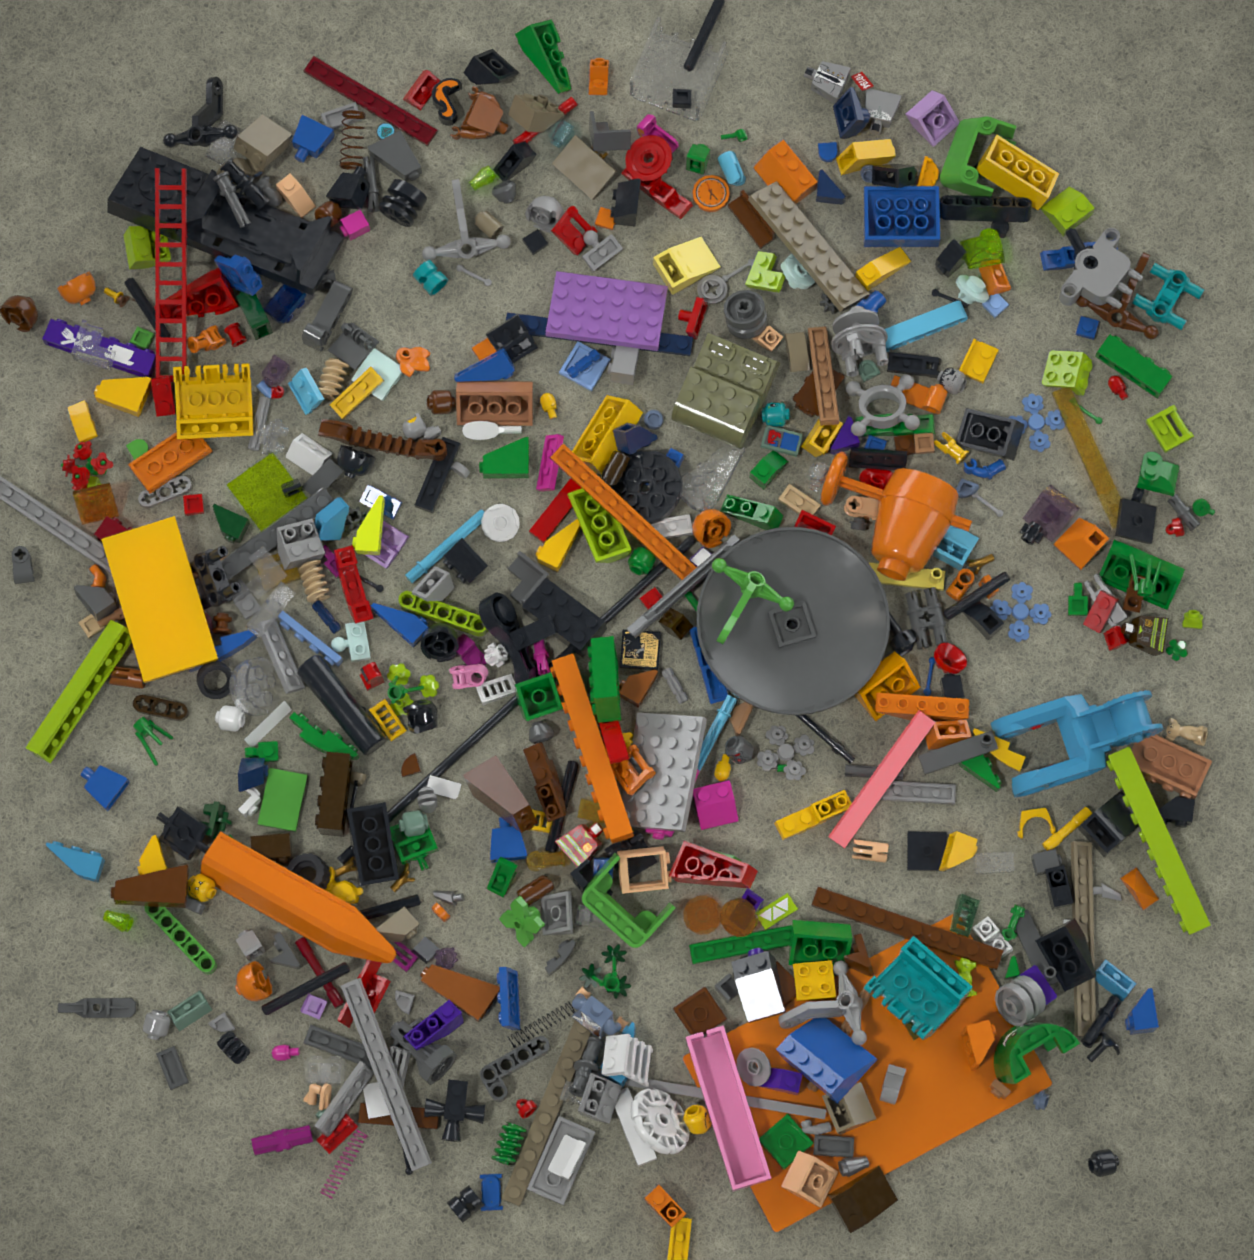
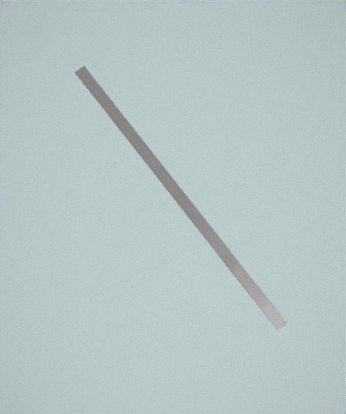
M601 1071L593 1072V1074L605 1078L602 1076ZM629 1078L625 1083L627 1086L649 1088L651 1090L659 1089L668 1093L703 1098L701 1088L651 1079L647 1081L649 1087H645ZM746 1096L749 1107L825 1119L826 1109Z

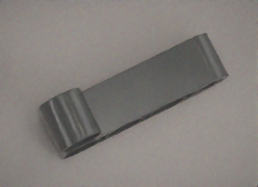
M336 280L333 282L312 324L308 323L303 331V344L320 352L324 349L323 345H326L332 333L331 329L335 328L341 316L339 315L340 312H343L352 295V287Z
M535 1037L481 1069V1080L494 1101L502 1102L508 1096L503 1078L548 1053L550 1044L546 1037ZM540 1041L542 1044L546 1043L544 1045V1050L541 1051V1049L538 1048L534 1050V1053L536 1055H532L529 1046H532V1049H534L538 1046L537 1042ZM521 1051H527L529 1057L523 1061L518 1058V1054ZM503 1061H510L512 1067L509 1070H503L501 1068ZM488 1070L495 1073L494 1078L491 1080L484 1078V1073ZM498 1087L503 1088V1096L495 1097L493 1095L494 1089Z

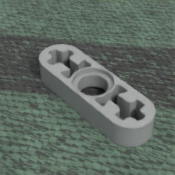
M179 476L155 490L159 500H156V497L150 499L148 504L146 501L143 502L145 500L144 496H155L153 492L149 494L147 490H144L139 494V503L143 508L150 509L189 493L192 489V483L188 477ZM181 481H184V483H188L186 484L185 489H182L181 487H176L180 486ZM172 484H174L177 493H174V490L171 486ZM163 488H169L171 493L167 497H162L160 491Z

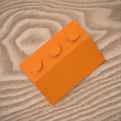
M784 140L768 150L753 167L767 186L777 181L795 204L817 189L818 181Z
M989 1020L967 1025L961 1033L971 1071H975L979 1067L997 1035L994 1024H990Z

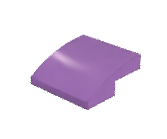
M383 520L380 555L366 556L387 569L409 536Z

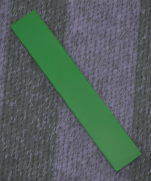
M791 925L691 944L689 949L692 964L746 955L749 950L755 948H762L763 951L787 947L790 944Z

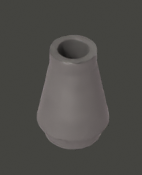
M866 1156L842 1158V1161L838 1162L839 1171L843 1177H850L868 1168L869 1161Z

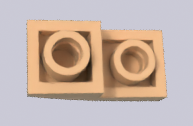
M766 326L759 336L751 339L772 352L783 339V336L771 326Z

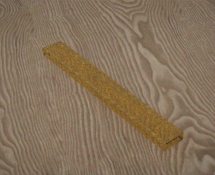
M1062 388L1052 392L1053 399L1112 529H1116L1121 499L1072 390L1070 388Z

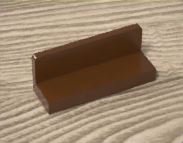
M742 190L740 191V196L730 202L727 207L759 249H762L775 240L776 233L749 202L747 193Z

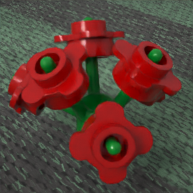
M90 441L77 444L73 450L75 452L73 454L75 459H87L86 466L75 465V459H70V455H67V460H63L61 464L62 471H65V477H68V474H73L71 483L73 484L72 489H74V493L75 491L86 493L90 476L105 475L107 469L113 467V462L108 460L104 452L99 453L96 459L90 457L92 454V443Z

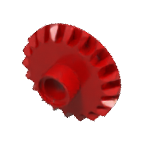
M656 135L640 137L631 144L630 150L626 153L625 163L628 172L634 178L645 182L661 178L664 173H667L673 160V152L666 140ZM650 158H653L652 162L647 163Z

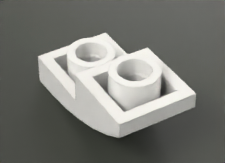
M986 917L973 927V930L984 944L1004 950L1001 959L1013 951L1012 946L1004 940L1000 930L989 917Z

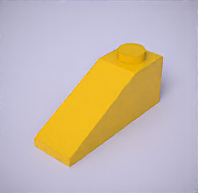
M898 247L857 270L855 277L869 291L909 264L911 260L902 248Z
M578 519L548 539L543 546H539L536 552L538 563L556 572L559 571L581 529Z

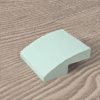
M374 348L361 364L352 381L354 382L370 366L373 367L383 378L384 382L371 394L384 401L393 385H396L403 373L398 363Z

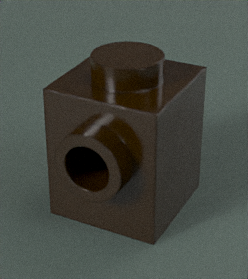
M672 608L658 621L667 633L679 640H682L693 627L684 614Z

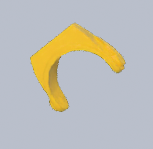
M1045 807L1021 811L1019 831H1017L1018 838L1023 839L1024 824L1033 817L1046 819L1049 823L1051 834H1054L1055 826H1053L1050 815Z

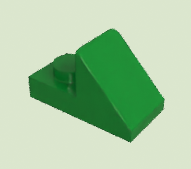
M500 857L486 889L504 898L517 874L516 869L518 865Z

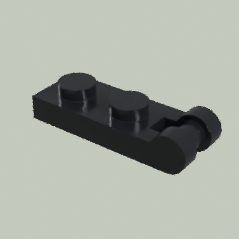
M889 352L887 372L938 378L941 358ZM926 364H930L931 369H926Z

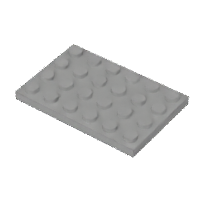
M637 713L632 741L639 748L640 755L648 766L655 770L656 774L653 778L648 779L632 796L627 794L624 788H622L621 798L631 827L679 832L686 831L707 722L705 717ZM631 757L629 761L640 775L643 770L635 759Z

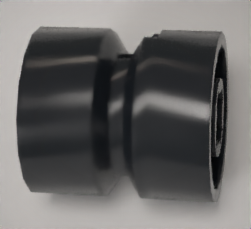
M469 1185L460 1191L459 1197L454 1196L447 1202L462 1223L471 1217L472 1211L477 1212L484 1206L483 1202Z

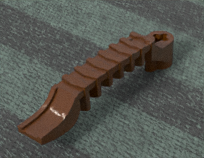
M322 419L318 432L320 437L334 439L346 445L372 449L377 452L382 451L386 454L392 453L396 454V456L403 455L407 458L413 457L417 460L427 458L441 461L447 456L446 444L441 439H419L418 442H414L412 438L403 440L402 436L393 438L391 434L388 436H383L381 432L373 434L369 429L367 432H364L360 426L355 430L348 423L329 419ZM438 447H441V450L435 452V450H437Z

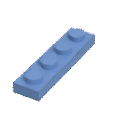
M284 611L278 615L281 621L279 624L285 630L291 629L295 632L294 636L303 643L305 640L309 643V648L316 654L320 652L324 655L323 659L329 665L333 666L335 664L338 667L343 662L340 655Z

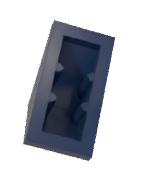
M821 169L818 177L816 202L844 204L846 196Z

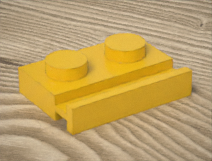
M973 339L959 371L963 372L966 377L983 384L999 349Z

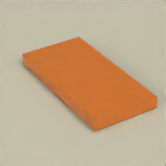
M176 432L129 463L128 466L149 494H151L212 453V449L203 438L177 439Z

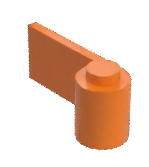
M894 375L890 386L897 387L901 377ZM914 383L912 388L902 391L906 398V404L933 414L941 413L948 394L940 384H935V386L928 388Z

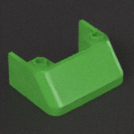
M988 116L960 121L940 174V183L946 188L970 196H992L993 188L976 183L978 171L974 167L967 165L978 133L983 135L994 133L1013 139L1016 125Z
M614 853L595 874L584 890L581 899L583 904L629 946L638 948L645 943L672 913L675 907L669 902L657 917L648 910L641 911L635 918L606 893L613 882L608 871L620 859Z

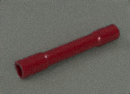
M305 937L298 939L295 944L315 975L319 976L325 971ZM332 982L323 986L326 995L335 1009L345 1004V1001Z

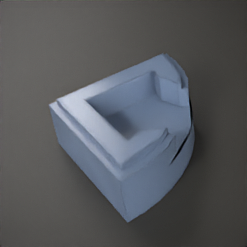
M961 479L956 488L959 495L958 498L972 496L980 488L979 485Z

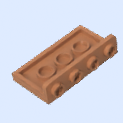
M1158 735L1134 743L1131 749L1147 782L1152 784L1156 782L1162 785V788L1166 791L1179 793V796L1182 798L1195 799L1197 797L1198 791L1212 763L1211 760Z

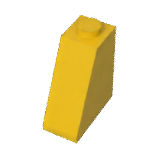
M891 139L853 142L836 160L841 175L860 171L865 165L887 164L896 155Z
M138 377L102 380L100 385L96 386L94 395L99 403L139 417L152 388L151 378Z

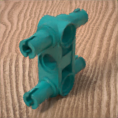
M1154 263L1150 273L1164 280L1163 287L1155 301H1150L1137 293L1132 304L1145 310L1146 314L1154 322H1161L1163 324L1167 322L1182 330L1187 320L1172 313V308L1181 293L1186 292L1200 299L1205 289L1190 282V279L1183 271L1168 270ZM1177 278L1181 281V283L1176 284L1173 281V279ZM1160 309L1164 314L1159 315L1155 310Z

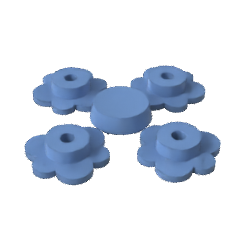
M1031 393L1022 400L1024 410L1026 412L1030 411L1032 414L1028 422L1023 420L1020 415L1017 417L1010 416L1009 418L1025 425L1024 429L1029 426L1032 430L1036 431L1034 436L1029 437L1031 442L1030 448L1043 452L1044 449L1050 447V441L1048 440L1049 436L1039 430L1045 424L1050 426L1051 430L1056 428L1062 430L1065 427L1064 422H1066L1067 418L1063 416L1061 410L1057 409L1054 412L1049 411L1048 417L1044 420L1038 414L1039 410L1043 409V398L1040 395L1035 396Z
M1024 582L1012 586V598L1017 599L1019 604H1016L1011 609L1007 601L1001 602V600L997 599L994 600L993 606L990 607L1001 620H1006L1011 612L1013 617L1018 620L1015 624H1010V631L1008 632L1009 638L1015 639L1016 642L1029 638V626L1024 625V622L1021 620L1026 619L1029 615L1033 618L1034 623L1039 622L1044 625L1048 622V618L1051 617L1047 604H1035L1034 608L1030 611L1023 604L1026 600L1031 599L1033 591L1032 587Z

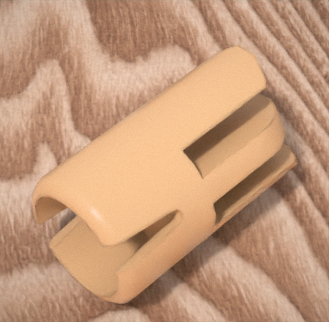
M854 839V844L873 846V848L853 847L854 852L872 854V856L852 854V859L887 862V854L880 853L888 852L889 845L887 843Z

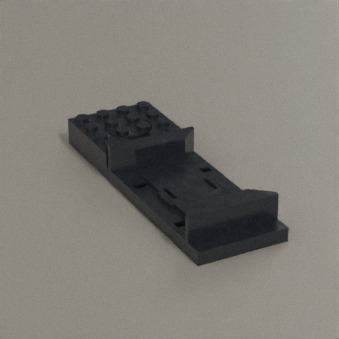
M143 147L139 148L108 197L107 213L155 232V168H160V185H182V169H187V245L215 257L219 255L225 258L229 257L230 259L234 255L246 257L251 262L253 271L257 274L313 296L344 242V235L331 231L332 217L327 216L309 222L267 204L258 210L250 198L248 199L247 196L239 195V193L235 192L251 221V224L246 226L245 221L242 219L245 227L240 228L226 197L221 196V190L217 182L213 180L217 176L215 170L212 169L208 175V173ZM160 190V204H182V190ZM160 209V223H182V209ZM160 228L161 235L182 243V228ZM217 237L223 239L219 247L213 245ZM278 262L285 264L281 272L274 270Z

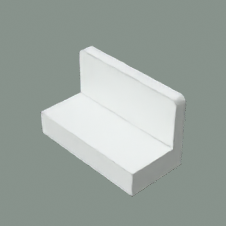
M301 433L293 439L286 458L313 475L332 457L333 453Z
M564 1135L548 1167V1171L569 1181L586 1147V1143Z

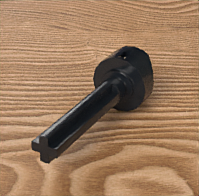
M889 612V632L894 637L889 645L900 656L906 655L912 651L916 637L910 629L902 631Z

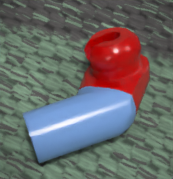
M263 380L256 386L265 397L270 399H279L284 395L282 386L269 387Z

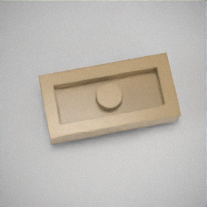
M790 484L778 499L779 502L797 514L804 510L815 515L821 506Z

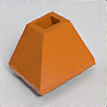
M1078 518L1053 545L1076 567L1082 570L1107 545L1110 538L1096 525Z

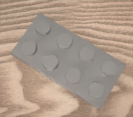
M559 1116L527 1190L564 1206L595 1131ZM564 1135L586 1143V1147L569 1181L548 1171V1167Z

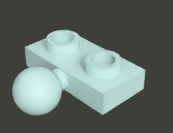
M365 623L345 624L347 639L345 640L342 637L334 638L331 642L332 649L336 652H342L346 647H349L351 662L369 660L371 657Z

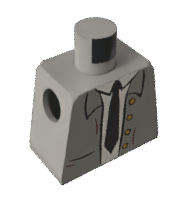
M822 61L818 70L808 66L804 77L813 80L811 84L812 91L835 104L839 100L849 78L851 68Z

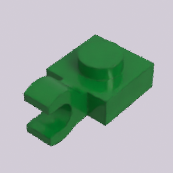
M1074 582V596H1068V616H1087L1088 596H1082V583Z
M278 741L258 742V748H245V758L259 757L265 758V762L279 761Z

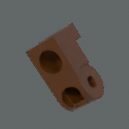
M1131 574L1123 600V609L1140 613L1143 597L1138 596L1137 591H1134L1133 574ZM1137 575L1138 583L1140 579H1146L1144 576Z

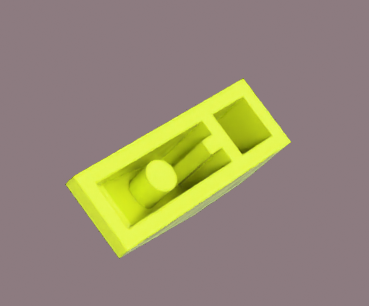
M383 495L378 496L357 530L356 537H353L352 545L357 554L380 555L385 505Z

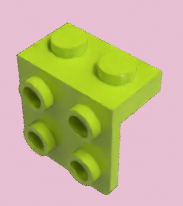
M1052 350L1048 355L1042 384L1045 387L1070 388L1076 395L1084 396L1085 389L1088 387L1089 373L1093 366L1092 360L1084 352Z

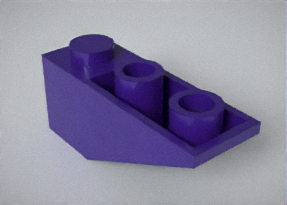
M448 1000L405 1034L404 1038L417 1051L449 1035L464 1023L462 1012Z

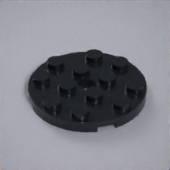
M653 450L637 451L634 454L628 455L630 461L620 481L610 487L648 523H657L670 515L679 503L683 488L681 473L677 465L661 452ZM649 483V491L642 492L641 487Z

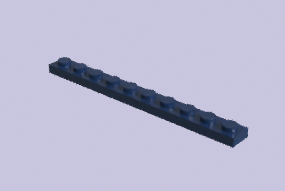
M507 312L506 320L516 315V313ZM518 314L532 336L579 341L546 336L548 318ZM661 333L658 351L639 350L691 356L693 337ZM579 341V342H584V343H591V344H599V345H606V346H614V347H616V345H609V344H602V343Z

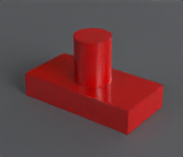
M696 297L692 312L681 309L678 314L679 321L688 322L686 328L688 336L696 340L708 307L704 298Z

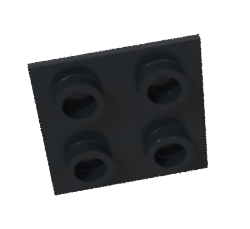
M637 829L633 832L634 837L616 842L604 850L608 857L611 858L614 853L617 854V851L649 847L644 841L643 835ZM654 855L627 858L629 879L656 864L657 860ZM617 861V863L614 866L619 873Z

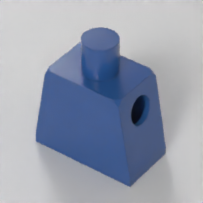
M302 115L292 140L293 147L298 150L294 158L304 163L308 155L317 159L334 138L333 129Z
M101 765L95 772L89 767H85L80 775L88 781L84 786L86 791L106 811L110 810L130 783L126 777Z
M500 817V828L492 829L491 863H496L500 857L509 861L528 859L522 834Z

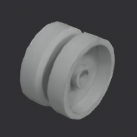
M1018 976L996 991L995 1002L999 1013L1008 1023L1014 1026L1024 1025L1045 1010L1046 1001L1043 991L1037 982L1028 976Z

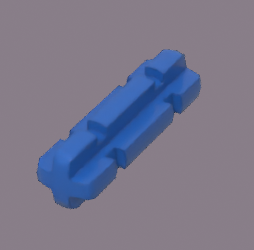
M593 349L588 353V356L585 355L576 362L574 367L571 366L567 369L568 375L574 379L579 375V372L582 373L590 367L593 361L599 360L601 356L598 351Z

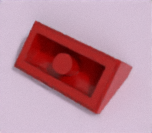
M424 70L403 100L421 111L432 96L434 85L440 82V80L429 70Z

